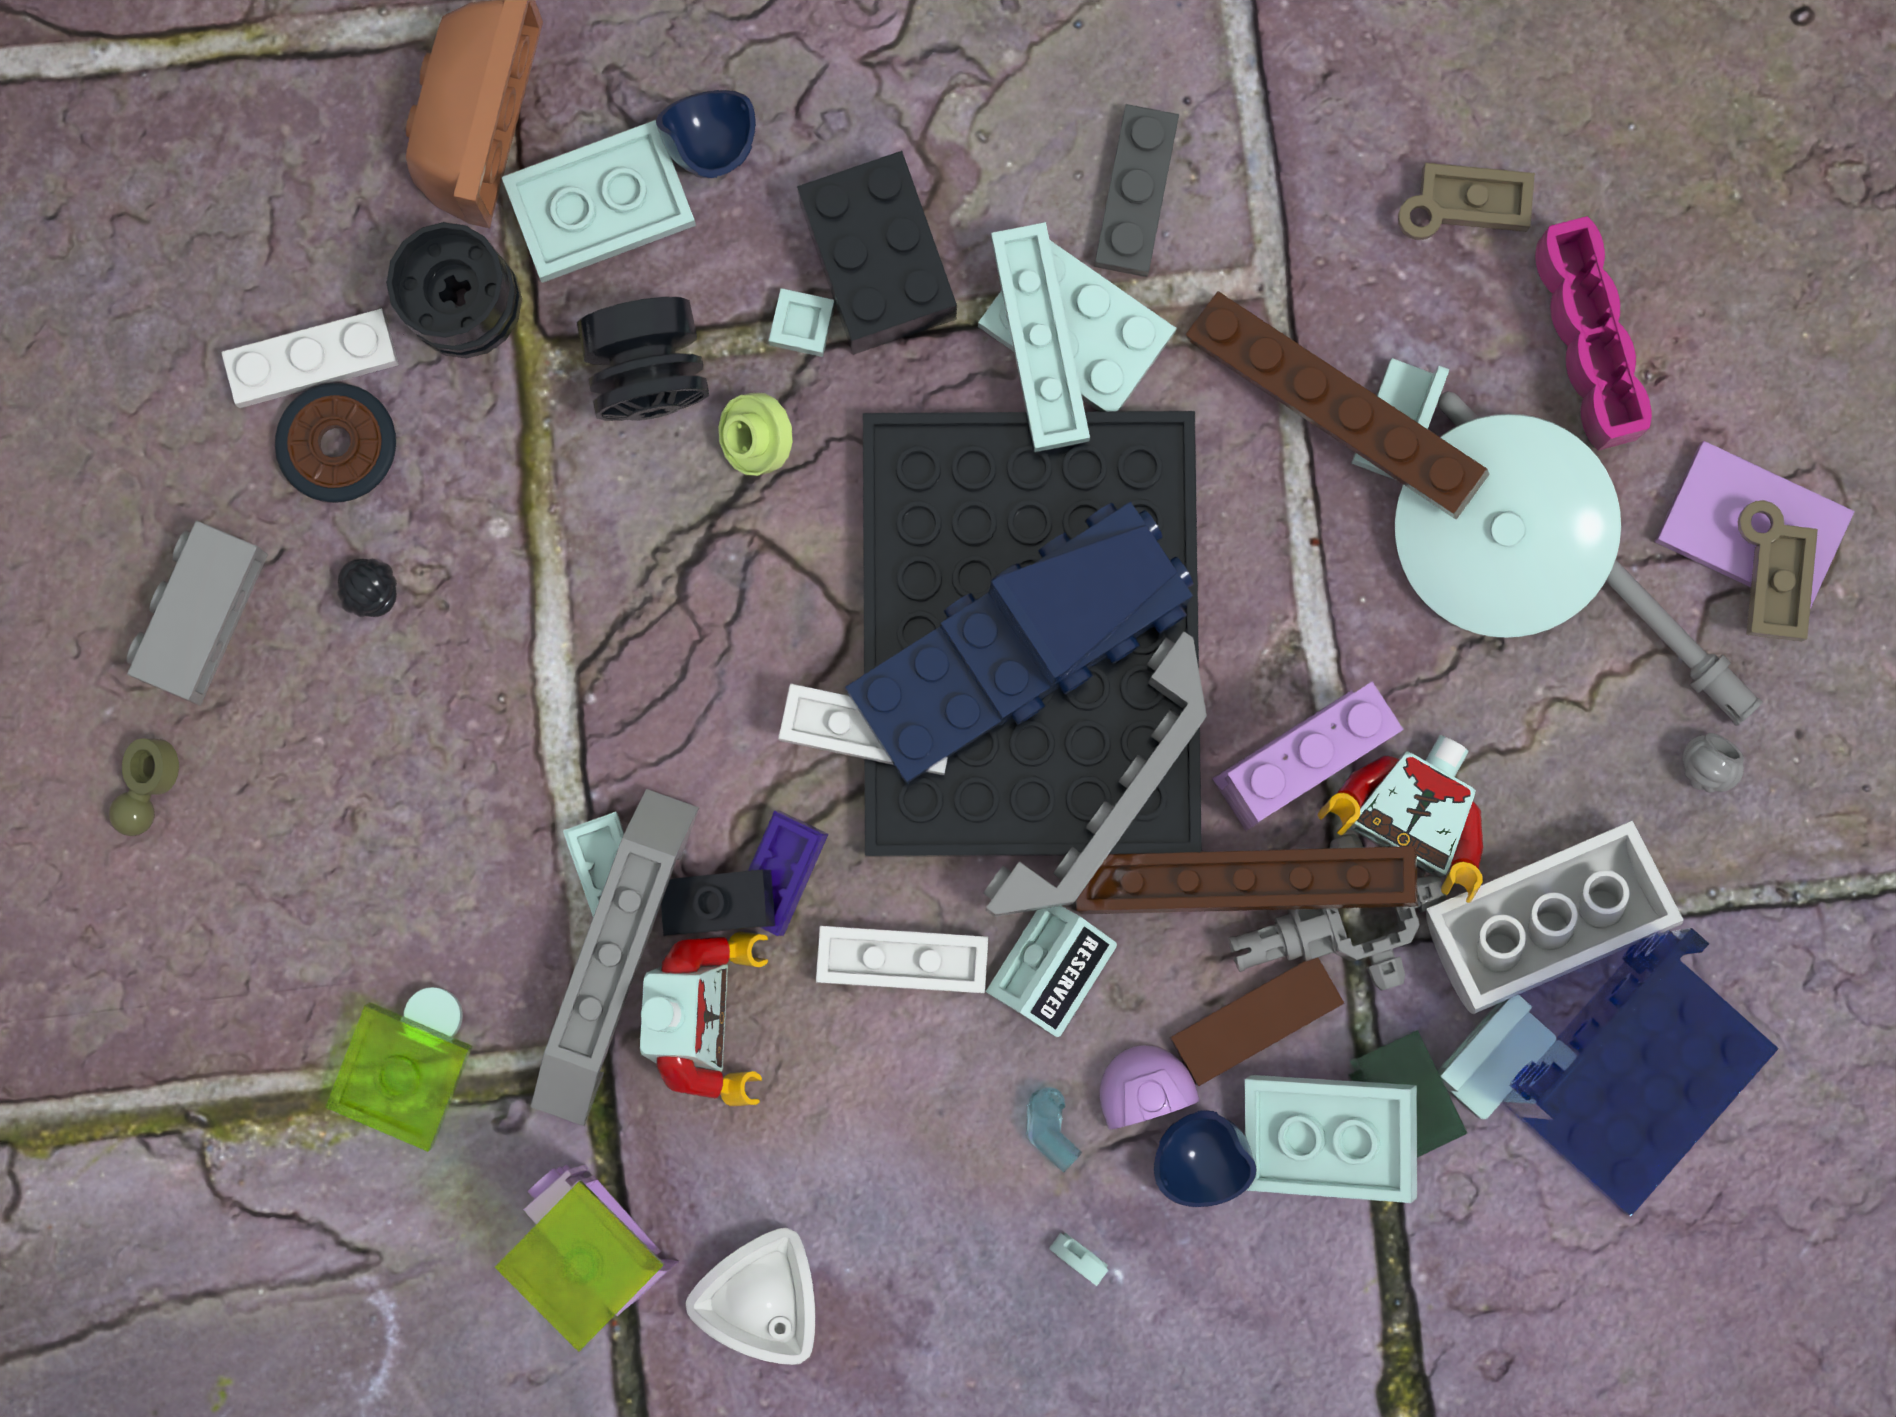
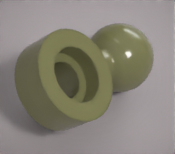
M137 739L128 746L124 753L122 774L129 791L116 797L109 809V819L112 826L123 835L137 836L146 832L151 827L155 816L154 807L150 801L151 795H161L168 792L177 780L179 772L178 756L174 747L166 740Z

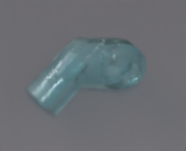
M1045 1087L1034 1092L1027 1103L1026 1136L1039 1151L1064 1173L1081 1155L1082 1151L1061 1133L1062 1109L1065 1108L1064 1095L1056 1088Z

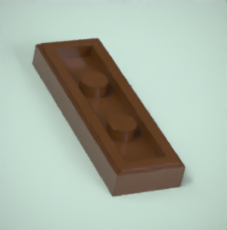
M1318 957L1299 963L1169 1038L1190 1072L1195 1084L1199 1087L1345 1003Z

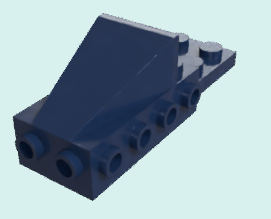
M1131 502L1118 510L1113 503L1104 506L1085 520L1089 527L1087 530L1071 540L1066 533H1063L1038 550L1042 558L1034 564L1022 568L1019 563H1016L1002 571L991 580L989 592L976 600L973 594L969 593L955 601L943 611L947 619L941 622L940 627L845 687V691L906 784L1011 718L1015 720L1017 725L1028 720L1046 707L1041 699L1058 688H1061L1064 694L1073 691L1093 677L1089 668L1108 657L1112 664L1126 657L1140 646L1136 638L1151 628L1155 627L1160 634L1187 616L1183 608L1187 606L1193 597L1188 589L1194 585L1193 580L1179 558L1175 556L1169 560L1157 542L1163 538L1162 533L1146 510L1138 513Z

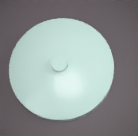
M1494 414L1464 422L1441 435L1440 438L1486 467L1490 475L1457 519H1454L1405 485L1402 486L1396 508L1395 538L1403 570L1416 593L1433 611L1448 622L1473 633L1491 637L1508 638L1533 635L1556 627L1575 616L1587 606L1604 585L1614 565L1620 543L1621 514L1618 497L1611 478L1599 458L1583 441L1565 428L1553 422L1523 414Z

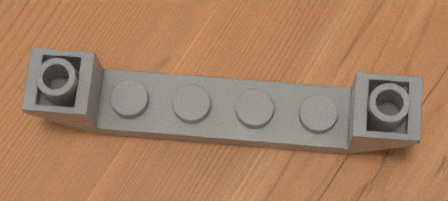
M1186 632L1182 633L1176 643L1166 637L1147 663L1149 667L1155 670L1148 684L1184 709L1179 715L1172 709L1169 710L1151 736L1160 742L1148 761L1139 755L1136 756L1119 780V783L1127 788L1115 807L1105 800L1086 828L1095 835L1081 853L1072 846L1053 874L1062 880L1058 887H1054L1021 862L1016 865L1012 872L1002 866L983 893L992 899L985 910L989 914L998 917L1073 904L1203 723L1207 714L1193 637Z
M648 789L645 790L620 842L544 1051L531 1104L532 1108L585 1126L604 1072H601L603 1062L676 860L681 861L700 809L699 807Z

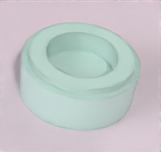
M431 987L416 992L408 1000L404 1010V1022L408 1032L418 1041L427 1044H440L450 1040L460 1029L463 1019L462 1007L458 999L449 991L441 988Z

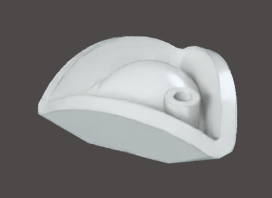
M786 1227L773 1230L750 1241L718 1263L699 1281L687 1297L686 1310L690 1319L718 1342L756 1359L778 1364L795 1365L801 1364L809 1358L812 1353L815 1336L814 1291L806 1252L797 1232Z

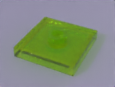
M369 1002L362 1010L325 1108L429 1152L435 1144L472 1045Z
M579 1181L495 1268L580 1352L665 1264L582 1181Z

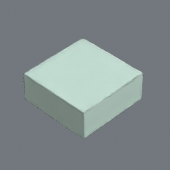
M781 288L769 337V345L823 357L835 301L829 298Z

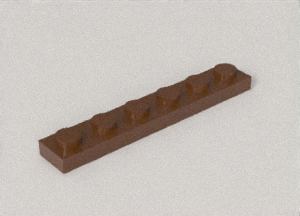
M1217 291L1186 333L1189 342L1454 519L1459 517L1490 475L1486 467L1219 291Z
M1415 846L1110 854L1077 898V912L1080 914L1418 907L1417 850Z

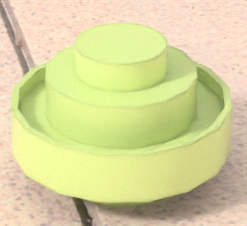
M766 393L739 395L728 402L721 413L718 429L719 442L729 463L734 469L745 475L758 476L781 468L790 455L793 443L792 426L786 410L775 398Z

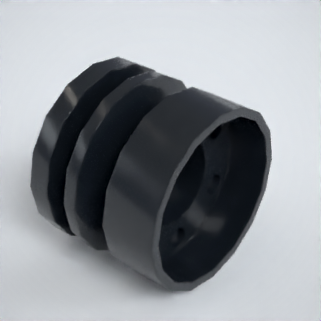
M442 222L422 227L402 241L390 260L386 284L391 306L401 320L426 345L445 356L467 359L487 354L507 340L519 320L522 296L518 278L486 237L466 225ZM460 289H465L467 291L464 294L466 303L457 307L455 304L458 301L456 292Z
M656 297L629 301L597 310L576 322L584 362L593 365L611 366L588 379L590 391L602 394L593 400L596 419L604 421H640L659 418L699 403L709 396L706 378L694 376L703 370L702 357L695 354L675 353L697 340L690 300L682 297Z

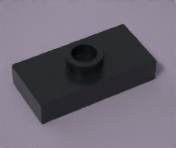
M761 869L670 879L661 902L663 936L775 926L771 870Z

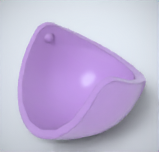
M1136 1046L1121 1052L1107 1066L1100 1084V1103L1109 1130L1153 1119L1200 1101L1194 1080L1186 1066L1170 1052L1155 1046Z

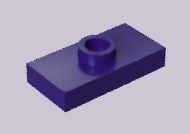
M782 811L773 812L748 871L771 870L775 926L761 928L776 936L785 935L829 835Z

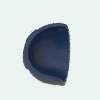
M714 90L694 94L672 103L658 115L656 125L670 157L680 167L693 173L696 177L709 179L725 175L745 161L752 149L756 119L752 102L746 95L730 90Z
M1209 1110L1197 1111L1173 1123L1160 1139L1154 1161V1176L1160 1191L1171 1201L1189 1207L1214 1206L1238 1197L1251 1186L1257 1172L1251 1148L1242 1131L1230 1120L1220 1116L1217 1112Z

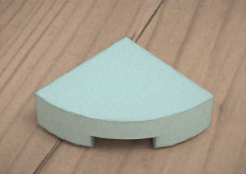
M1060 1233L1049 1248L1096 1286L1108 1272V1265L1066 1233L1064 1235Z

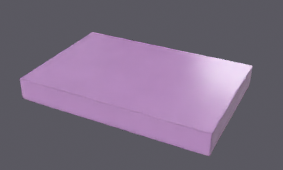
M1702 441L1694 454L1654 542L1751 587L1754 550L1757 545L1750 544L1742 538L1738 530L1737 521L1740 512L1748 504L1760 500L1772 502L1781 510L1784 516V525L1818 529L1811 595L1812 606L1855 511L1706 441ZM1762 513L1753 515L1751 520L1753 529L1759 533L1768 532L1771 526L1769 518Z

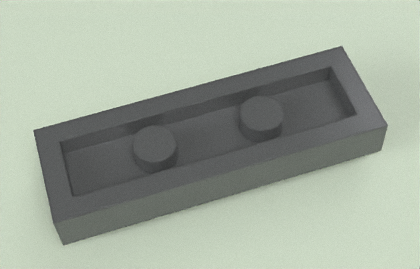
M1125 104L1094 267L1148 277L1179 114Z

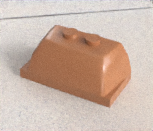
M486 0L470 2L443 15L432 52L426 53L420 70V85H422L418 105L411 107L406 125V136L409 137L406 152L409 173L416 187L436 207L468 224L489 229L491 226L502 177L506 168L543 25V20L535 0Z

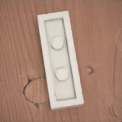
M382 308L221 352L234 403L238 408L399 365L387 318Z
M790 684L778 738L779 741L893 765L849 696ZM948 757L926 772L944 775Z
M820 926L816 983L984 994L988 937Z

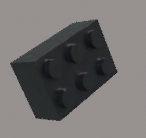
M902 151L797 186L800 206L853 355L957 319V303Z

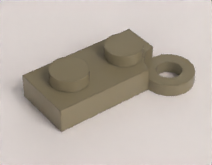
M1425 163L1422 168L1420 195L1412 196L1403 203L1398 213V225L1406 236L1415 240H1426L1432 237L1438 231L1441 224L1527 232L1531 227L1535 173ZM1417 208L1426 210L1430 215L1429 224L1424 227L1414 225L1410 219L1411 211Z
M1765 500L1754 501L1745 506L1740 512L1737 521L1738 530L1742 538L1750 544L1757 545L1754 550L1746 635L1802 642L1808 637L1818 529L1784 525V516L1775 504ZM1762 513L1769 518L1771 526L1768 532L1759 533L1753 529L1751 520L1754 514Z

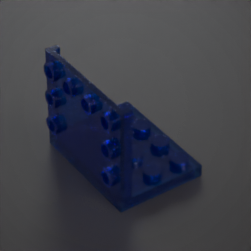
M1693 928L1676 931L1667 930L1660 934L1655 932L1649 938H1644L1638 944L1629 947L1622 956L1623 964L1560 1033L1555 1043L1537 1063L1530 1061L1518 1072L1509 1085L1513 1090L1502 1101L1510 1111L1627 1216H1632L1779 1049L1680 960L1683 955L1703 952L1710 944Z

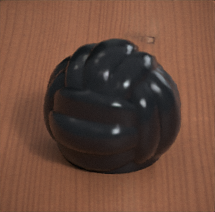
M354 559L343 566L338 575L339 589L337 594L341 600L342 608L346 612L354 613L359 617H379L385 615L396 602L397 580L393 576L392 568L387 563H380L376 559Z

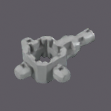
M1355 834L1332 840L1330 848H1364L1361 840ZM1435 876L1417 879L1418 907H1394L1398 919L1396 925L1399 932L1352 946L1351 939L1347 938L1338 908L1287 910L1288 914L1275 918V924L1236 937H1228L1231 953L1245 948L1248 949L1247 954L1233 958L1238 971L1242 972L1247 968L1284 956L1289 961L1302 957L1305 962L1331 953L1350 962L1369 956L1372 965L1368 966L1367 969L1373 984L1380 991L1404 984L1405 972L1401 956L1395 958L1393 948L1412 942L1420 926L1415 908H1418L1421 913L1446 899V895L1441 892L1442 882L1439 877Z

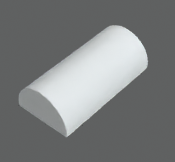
M1633 821L1481 885L1471 903L1466 902L1468 892H1465L1426 909L1429 931L1438 956L1457 995L1471 1014H1475L1683 923V918Z

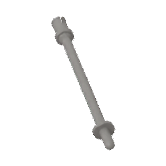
M1445 392L1439 397L1438 406L1440 410L1456 426L1479 418L1457 394ZM1615 559L1606 582L1691 669L1690 677L1693 681L1690 685L1698 693L1703 690L1729 716L1735 726L1746 720L1757 710L1763 701L1757 698L1728 668L1731 662L1723 654L1719 657L1716 654H1707Z

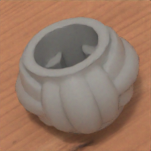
M1714 733L1700 735L1690 740L1684 749L1682 760L1685 767V775L1690 779V783L1694 788L1705 790L1709 793L1715 791L1725 792L1735 787L1742 779L1744 757L1740 750L1724 737Z

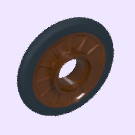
M344 383L319 385L296 397L282 414L275 435V453L283 475L299 492L323 502H346L369 493L387 475L396 451L394 424L384 405L368 391ZM334 428L346 430L351 439L348 451L339 457L326 456L321 449L323 435L328 430Z

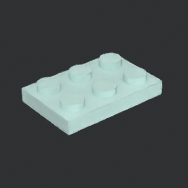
M656 120L502 177L542 283L696 226L671 157L662 142Z
M1050 240L1082 400L1099 412L1120 411L1173 337L1177 328ZM1001 290L978 322V327L1014 352Z
M1251 1075L1245 1079V1137L1251 1148L1257 1169L1256 1177L1246 1191L1412 1203L1417 1199V1085Z

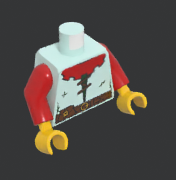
M1439 735L1426 760L1410 752H1405L1399 758L1382 756L1352 772L1339 791L1318 812L1317 816L1320 820L1328 812L1335 813L1340 817L1342 827L1337 831L1339 835H1343L1350 828L1381 847L1415 846L1417 850V867L1435 877L1446 875L1450 868L1451 870L1441 886V892L1445 895H1448L1454 883L1465 887L1468 892L1466 902L1471 903L1483 882V877L1479 870L1483 851L1481 810L1473 802L1476 790L1455 778L1469 751L1450 738Z
M739 931L734 933L729 941L725 937L681 940L671 947L661 967L646 972L643 981L640 1051L641 1055L656 1063L663 1082L672 1091L714 1099L721 1095L722 1100L729 1106L757 1105L760 1102L758 1099L748 1098L745 1093L746 1082L762 1081L759 1073L755 1071L729 1073L723 1077L721 1072L723 1070L727 963L730 959L734 964L752 967L765 966L768 963V959L752 957L751 951L756 941L768 940L766 935Z

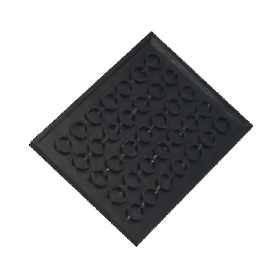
M1195 411L1085 412L1090 435L1089 442L1034 452L1026 412L863 413L864 674L940 627L941 622L947 619L943 611L955 601L969 593H972L976 600L989 592L991 580L1002 571L1016 563H1019L1022 568L1034 564L1042 558L1038 550L1063 533H1066L1071 540L1087 530L1089 527L1085 520L1110 503H1113L1117 510L1129 502L1133 504L1138 513L1146 510L1162 533L1163 538L1157 542L1169 560L1175 556L1180 559L1194 585L1188 588L1193 597L1187 606L1183 608L1187 614L1184 619L1160 634L1153 627L1137 637L1136 640L1140 646L1116 663L1112 664L1108 657L1095 664L1089 668L1093 677L1067 694H1064L1061 688L1053 691L1041 699L1046 707L1023 723L1017 725L1015 720L1011 718L1001 726L994 727L948 757L944 775L924 772L906 784L894 765L864 759L865 857L1066 856L1072 846L1081 853L1095 835L1086 828L1105 800L1114 807L1127 790L1125 786L1119 783V780L1137 755L1148 761L1160 744L1151 736L1169 710L1172 709L1179 715L1184 710L1148 684L1155 670L1149 667L1147 663L1166 637L1176 643L1182 633L1186 632L1193 637L1199 668ZM1200 727L1109 855L1202 852Z

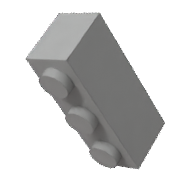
M195 521L191 532L184 531L177 541L173 552V561L177 562L168 583L165 581L161 582L152 597L150 612L154 613L146 633H138L129 648L127 663L131 664L127 675L201 706L268 554L256 545Z

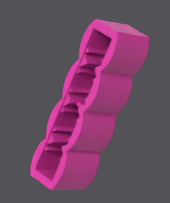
M1588 216L1551 225L1537 242L1535 251L1536 267L1543 284L1552 293L1550 310L1554 328L1561 340L1568 346L1566 351V369L1572 386L1583 398L1581 420L1584 431L1591 444L1598 451L1636 441L1650 428L1652 418L1651 404L1644 386L1634 376L1636 354L1633 342L1628 332L1618 322L1620 317V298L1613 280L1603 270L1605 249L1601 234Z

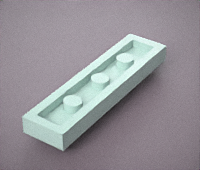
M1046 222L991 233V241L1034 452L1089 442L1090 435Z

